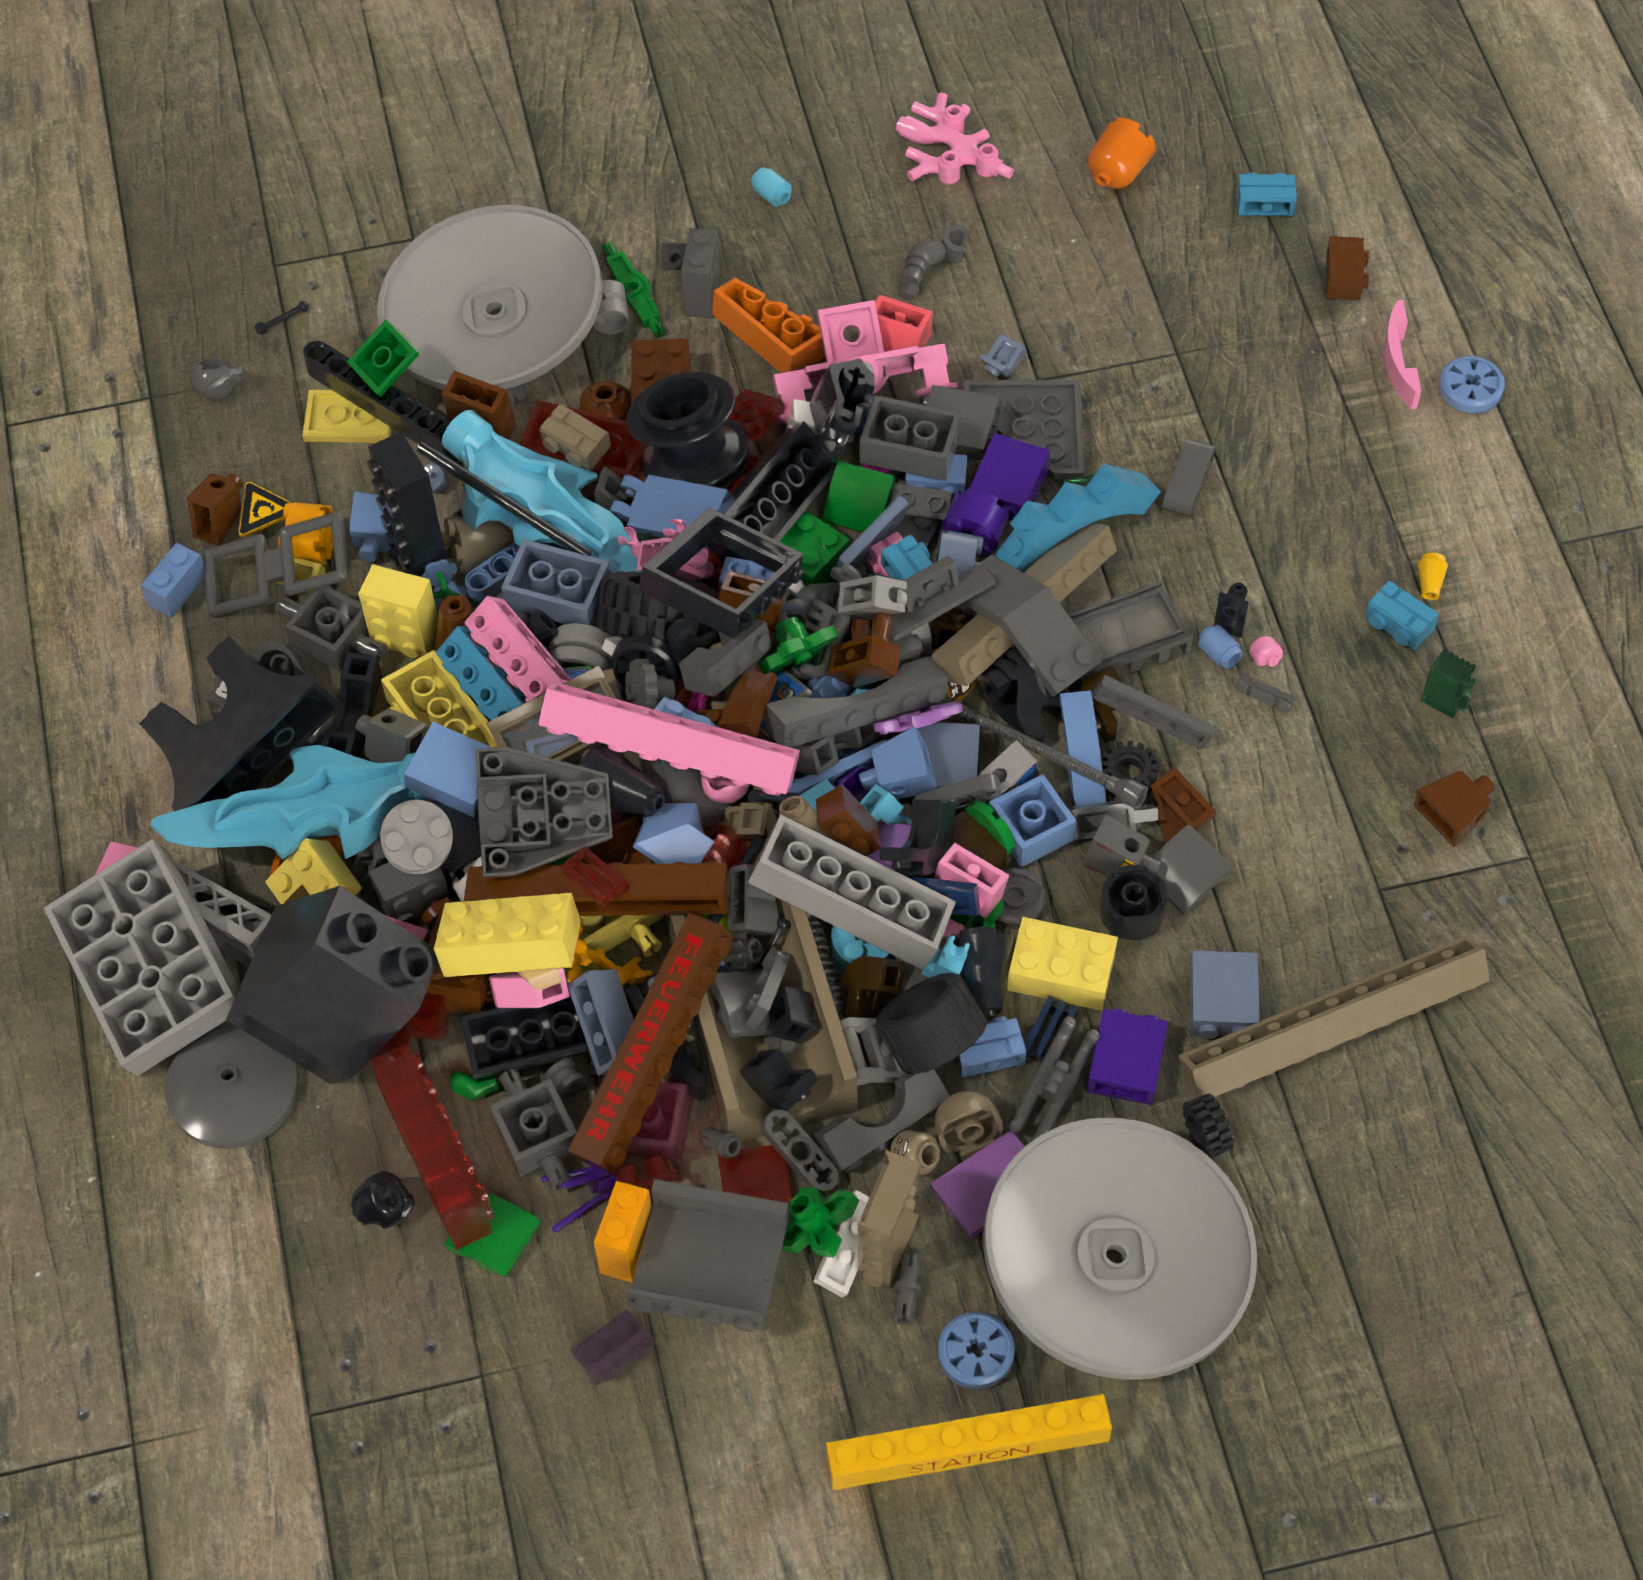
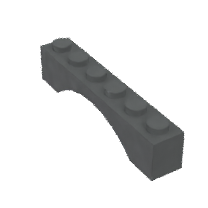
M928 656L902 664L897 672V676L891 677L880 686L860 694L828 699L792 696L766 704L765 730L778 744L792 748L945 702L948 675Z

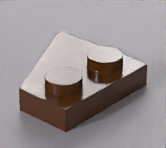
M1176 767L1151 785V792L1154 804L1158 808V818L1165 844L1188 824L1197 831L1216 816V810Z

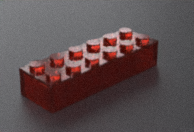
M407 1044L369 1060L381 1095L455 1250L492 1234L493 1230L489 1220L495 1217L488 1203L490 1202L482 1183L479 1184L473 1164L470 1158L465 1156L462 1150L463 1145L456 1130L453 1131L451 1128V1122L443 1104L440 1105L435 1087L431 1079H427L424 1073V1065L418 1053L412 1055Z

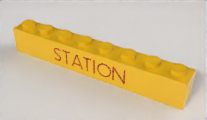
M1102 1394L826 1443V1455L832 1489L838 1490L1109 1442L1112 1426L1105 1396Z

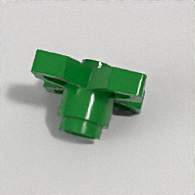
M797 617L789 618L774 627L777 632L775 637L779 644V647L776 648L778 652L766 657L759 665L763 673L768 674L780 670L792 662L796 666L803 664L821 652L820 648L832 643L839 636L834 625L809 635L803 622H799Z
M801 1187L798 1194L789 1203L790 1218L793 1222L787 1225L782 1251L798 1254L810 1244L811 1249L818 1256L835 1257L842 1242L835 1226L853 1217L859 1199L850 1191L837 1190L825 1200L824 1195L817 1188Z

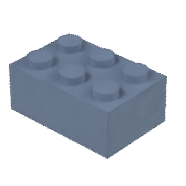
M523 539L501 587L503 598L512 610L533 615L535 610L539 609L556 622L594 626L601 580L606 574L611 573L609 561Z

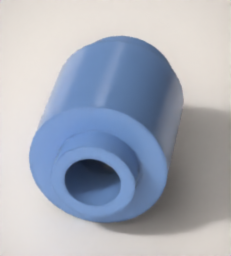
M1210 625L1200 633L1198 647L1217 666H1223L1227 670L1235 666L1242 658L1243 651L1240 649V644L1221 625Z

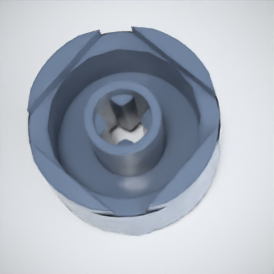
M941 530L934 563L949 556L955 561L959 576L980 563L978 562V557L982 551L983 537Z

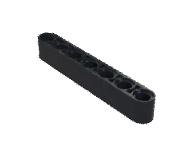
M312 341L306 344L303 349L307 372L313 379L394 430L402 431L404 436L418 445L424 442L452 461L458 460L442 445L443 434L451 421L393 385L381 397L378 396L347 363L350 358L322 341Z

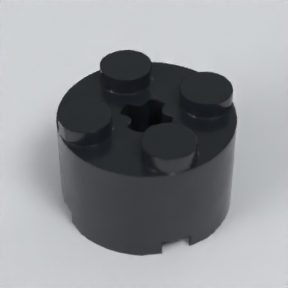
M1140 865L1122 866L1112 872V875L1103 884L1100 902V917L1111 936H1116L1118 939L1138 940L1158 932L1163 920L1167 899V890L1163 880L1158 875L1156 877L1148 872V868Z

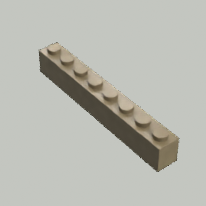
M1092 523L1075 531L1058 542L1024 573L1047 586L1060 603L1117 551L1109 525ZM978 613L931 656L933 661L948 675L949 683L968 686L1014 643L1002 627Z

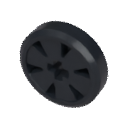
M634 635L622 639L616 645L611 657L610 666L616 679L623 686L625 685L626 672L630 671V662L634 661L635 658L648 659L650 664H654L657 675H664L667 679H672L675 684L680 667H677L671 647L663 641L651 636Z

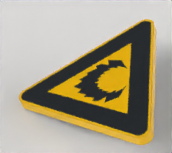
M247 482L244 489L239 535L246 537L283 521L284 506L286 503L291 502L252 482Z

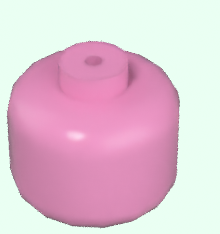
M1270 636L1258 638L1249 649L1251 657L1258 666L1268 664L1270 667H1273L1283 657L1282 648Z

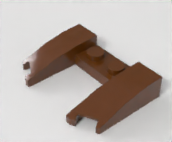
M751 665L736 684L724 709L695 710L692 712L707 717L712 723L722 729L757 738L766 712V704L770 701L777 676L773 672L768 674L761 673L759 666ZM679 677L674 684V700L687 708L692 691L686 690L683 677Z

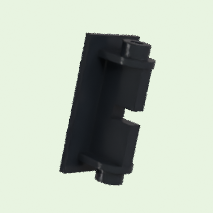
M1237 582L1233 584L1227 594L1219 593L1214 626L1221 625L1230 635L1240 638L1243 637L1249 602L1245 601L1248 590L1243 583Z

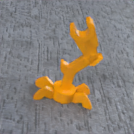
M580 924V929H579L578 937L580 936V934H581V932H582V930H583L581 924ZM578 938L572 967L567 972V982H572L582 974L579 963L583 966H589L593 962L604 970L616 969L622 987L626 983H629L630 986L642 984L653 972L651 969L644 971L638 966L642 960L640 957H634L623 967L616 966L605 956V948L588 949L586 941Z

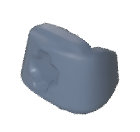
M433 462L427 463L424 468L429 474L432 492L440 493L445 491L449 486V480L444 471Z

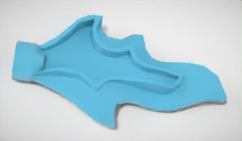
M474 410L462 412L448 425L443 434L442 445L458 460L463 462L466 470L593 551L591 557L609 561L611 572L636 571L638 560L632 554V549L629 545L622 546L618 543V536L621 535L629 541V534L623 530L624 526L621 521L607 509L584 498L579 491L585 485L597 481V473L583 467H575L571 463L538 454L497 435L493 431V427ZM465 484L461 510L464 521L473 531L483 522L489 520L501 521L512 529L514 542L519 547L523 539L537 543L558 544Z
M312 745L293 749L289 753L290 759L294 763V772L272 788L243 791L227 799H217L163 814L151 820L150 824L151 828L167 842L189 847L205 848L266 846L275 849L282 860L295 852L305 838L318 839L324 836L338 835L341 837L344 856L347 859L364 851L380 836L382 823L395 806L409 800L433 801V799L405 787L404 773L415 753L406 754L403 761L375 763L333 748Z

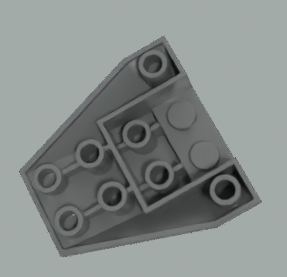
M509 747L475 749L483 878L517 876L612 839L607 773Z

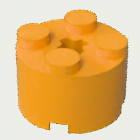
M300 502L286 503L283 517L286 521L285 526L333 513L334 509L331 505ZM329 526L292 537L294 558L326 565L325 559H331L334 550L332 527ZM279 537V539H278L279 548H280V537Z

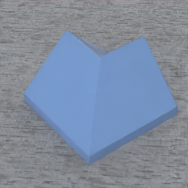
M664 803L659 812L645 817L633 847L657 864H672L674 862L700 863L714 841L703 833L697 803Z

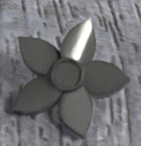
M764 1036V1042L769 1047L767 1050L779 1049L784 1057L787 1054L793 1053L798 1048L789 1040Z

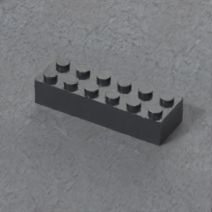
M802 421L778 438L717 511L774 540L780 541L832 478L837 462H826L817 457L815 453L817 435L805 421ZM712 541L707 544L723 564L726 556L748 560Z
M401 431L368 446L371 459L367 461L372 475L375 477L371 481L378 494L376 502L383 513L380 515V519L387 531L384 533V536L391 550H388L389 556L396 567L401 566L403 573L423 578V574L426 573L425 567L429 563L447 560L429 474Z

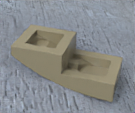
M740 803V806H728L725 809L722 838L743 840L764 836L768 804Z

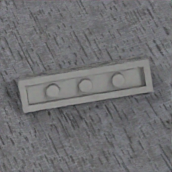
M176 862L175 865L180 874L189 879V886L187 888L204 921L225 933V936L228 938L236 939L247 946L248 950L254 953L267 927L271 914L181 863ZM206 890L213 892V900L196 901L195 893ZM229 904L237 906V914L228 916L220 914V906ZM253 918L263 920L254 932L247 930L244 926V920Z

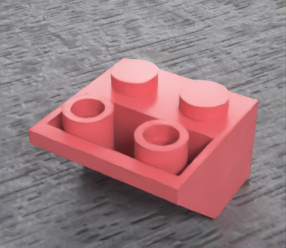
M879 295L875 306L884 352L918 346V348L925 347L932 334V311Z

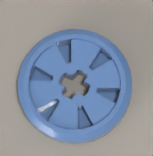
M1462 356L1453 359L1443 368L1439 380V391L1444 401L1454 409L1465 413H1482L1495 407L1502 397L1505 380L1500 369L1491 361L1477 356Z
M980 1312L962 1314L950 1321L941 1333L938 1344L940 1366L946 1376L961 1387L981 1390L995 1386L1007 1376L1013 1365L1015 1352L1013 1337L1005 1324L992 1315ZM972 1344H976L978 1349H985L982 1350L981 1357H976L974 1353L968 1354Z

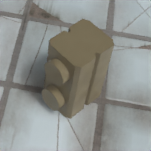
M562 404L557 406L552 412L551 417H548L540 427L543 445L553 453L557 451L566 455V459L578 468L582 465L588 470H592L611 445L608 432Z

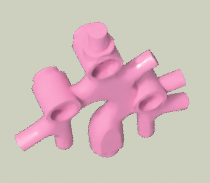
M943 92L937 94L934 107H927L916 101L911 107V112L936 122V126H928L910 116H902L898 120L896 132H899V136L918 144L945 143L951 147V151L944 152L940 157L930 156L913 147H908L905 156L920 164L907 172V176L912 182L928 173H937L941 182L954 184L960 179V169L965 164L976 166L977 173L983 177H996L999 174L1010 179L1014 169L1004 165L1003 160L998 158L999 153L994 145L983 144L978 149V144L990 138L986 129H982L972 135L963 134L965 118L971 110L966 104H962L961 107L950 105L946 108L948 96Z

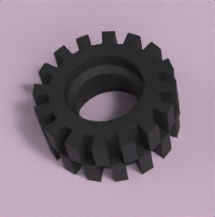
M1122 741L1117 743V748L1113 745L1110 746L1108 753H1104L1101 762L1103 773L1119 779H1129L1148 787L1147 793L1150 794L1151 785L1156 782L1158 770L1157 758L1155 755L1151 756L1152 750L1148 747L1143 751L1144 744L1138 743L1137 747H1134L1133 741H1128L1127 746H1124ZM1131 764L1138 767L1141 773L1135 778H1126L1118 774L1117 768L1120 765ZM1109 793L1110 796L1115 797L1114 793Z
M1207 1093L1183 1104V1118L1186 1120V1128L1190 1131L1189 1136L1194 1140V1146L1203 1151L1209 1158L1234 1148V1139L1231 1137L1233 1132L1229 1128V1120H1226L1224 1116L1226 1113L1220 1108V1103L1218 1100H1215V1096Z

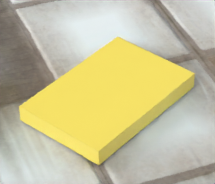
M309 390L302 434L304 442L377 443L391 436L392 428L336 392L332 390Z

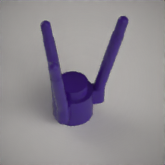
M593 1166L567 1171L569 1176L574 1179L562 1182L561 1188L565 1189L587 1183L592 1194L598 1192V1195L554 1225L552 1231H559L601 1201L609 1199L612 1194L611 1190H613L616 1181H618L616 1171L614 1175H611ZM546 1175L541 1177L542 1182L549 1181Z

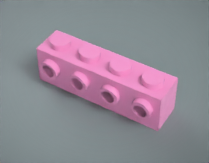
M487 596L464 622L471 631L470 636L472 639L486 648L490 653L488 655L489 659L498 667H502L508 674L506 678L509 683L524 693L526 702L546 693V689L553 682L563 684L571 680L570 676L504 599Z

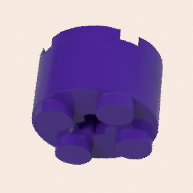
M968 488L965 493L960 494L959 490L955 493L942 522V529L983 537L980 556L988 557L991 551L995 550L1009 521L1010 511L1006 505L1002 509L996 504L998 498L985 491Z

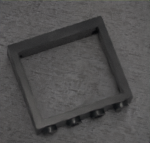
M709 507L642 566L639 591L735 639L743 630H748L760 614L764 615L776 599H781L792 584L799 582L803 575V571H801L803 553ZM711 541L775 572L736 609L672 577V575Z

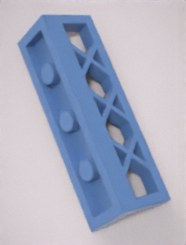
M873 740L865 745L867 748L857 753L854 752L858 748L837 750L839 759L837 764L819 775L809 774L802 777L805 773L795 772L788 792L799 793L807 791L811 786H816L825 779L835 787L839 778L846 776L852 770L858 767H864L865 770L875 767L871 752L874 748L887 741L883 740L875 743Z

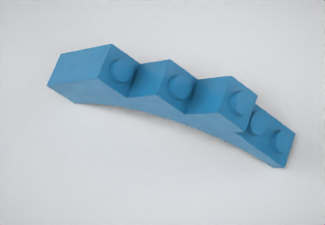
M1103 463L1086 487L1065 482L1049 505L1027 500L1010 523L1014 530L995 554V557L1024 573L1055 544L1087 525L1116 515H1144L1161 491L1143 473Z

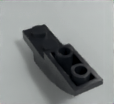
M637 984L625 989L626 999L634 1016L633 1020L647 996V993H641ZM684 1040L682 1045L678 1046L672 1058L671 1068L663 1076V1079L684 1094L702 1101L706 1099L704 1086L708 1085V1081L702 1068H695L691 1061L694 1058L692 1049L688 1041Z

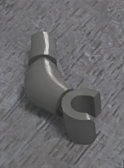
M959 224L951 225L944 231L942 242L937 239L913 246L905 259L906 266L900 277L902 285L897 295L904 299H913L925 272L929 271L931 266L944 259L955 263L962 262L964 249L962 246H955L954 244L961 245L966 240L967 228Z

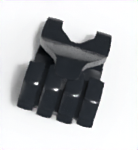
M861 358L831 364L822 376L810 401L809 406L817 432L815 453L817 457L826 462L835 463L839 460L845 450L848 438L855 433L872 406L870 394H873L875 388L874 373L868 369ZM826 440L835 442V451L827 450L824 442Z
M1015 645L1014 649L1010 647L977 677L982 697L986 704L1014 730L1043 743L1045 731L1039 723L1040 714H1053L1063 723L1059 698L1061 693L1070 692L1065 688L1053 697L1042 683L1037 672L1027 663Z

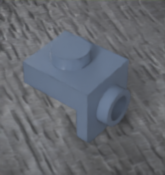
M1001 333L988 355L986 356L982 353L979 359L985 365L983 369L996 378L1002 375L1009 379L1027 349Z

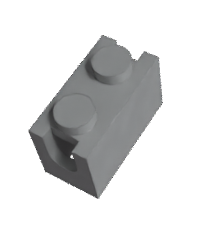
M878 575L840 582L838 613L865 619H871L873 614L879 612L890 615L905 613L907 594L903 590H906L907 582Z

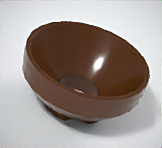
M608 380L598 381L589 385L582 392L579 403L580 413L582 417L598 427H613L626 420L632 401L628 390L620 383ZM601 390H609L613 393L608 399H600L596 396Z

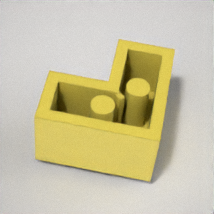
M305 838L296 851L290 854L265 881L280 904L337 886L343 887L355 896L362 889L329 841Z

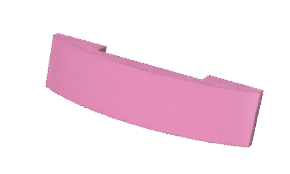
M1398 300L1392 310L1385 337V366L1389 379L1399 397L1408 407L1417 409L1421 386L1417 368H1405L1400 341H1404L1408 321L1404 301Z

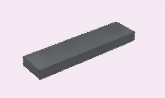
M1106 675L1096 685L1092 693L1093 699L1200 749H1203L1212 739L1217 728Z

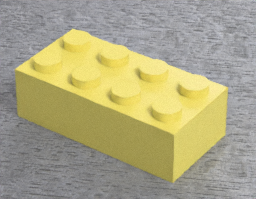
M572 893L445 903L434 951L444 977L535 969L544 970L548 968H570L573 963L581 920Z

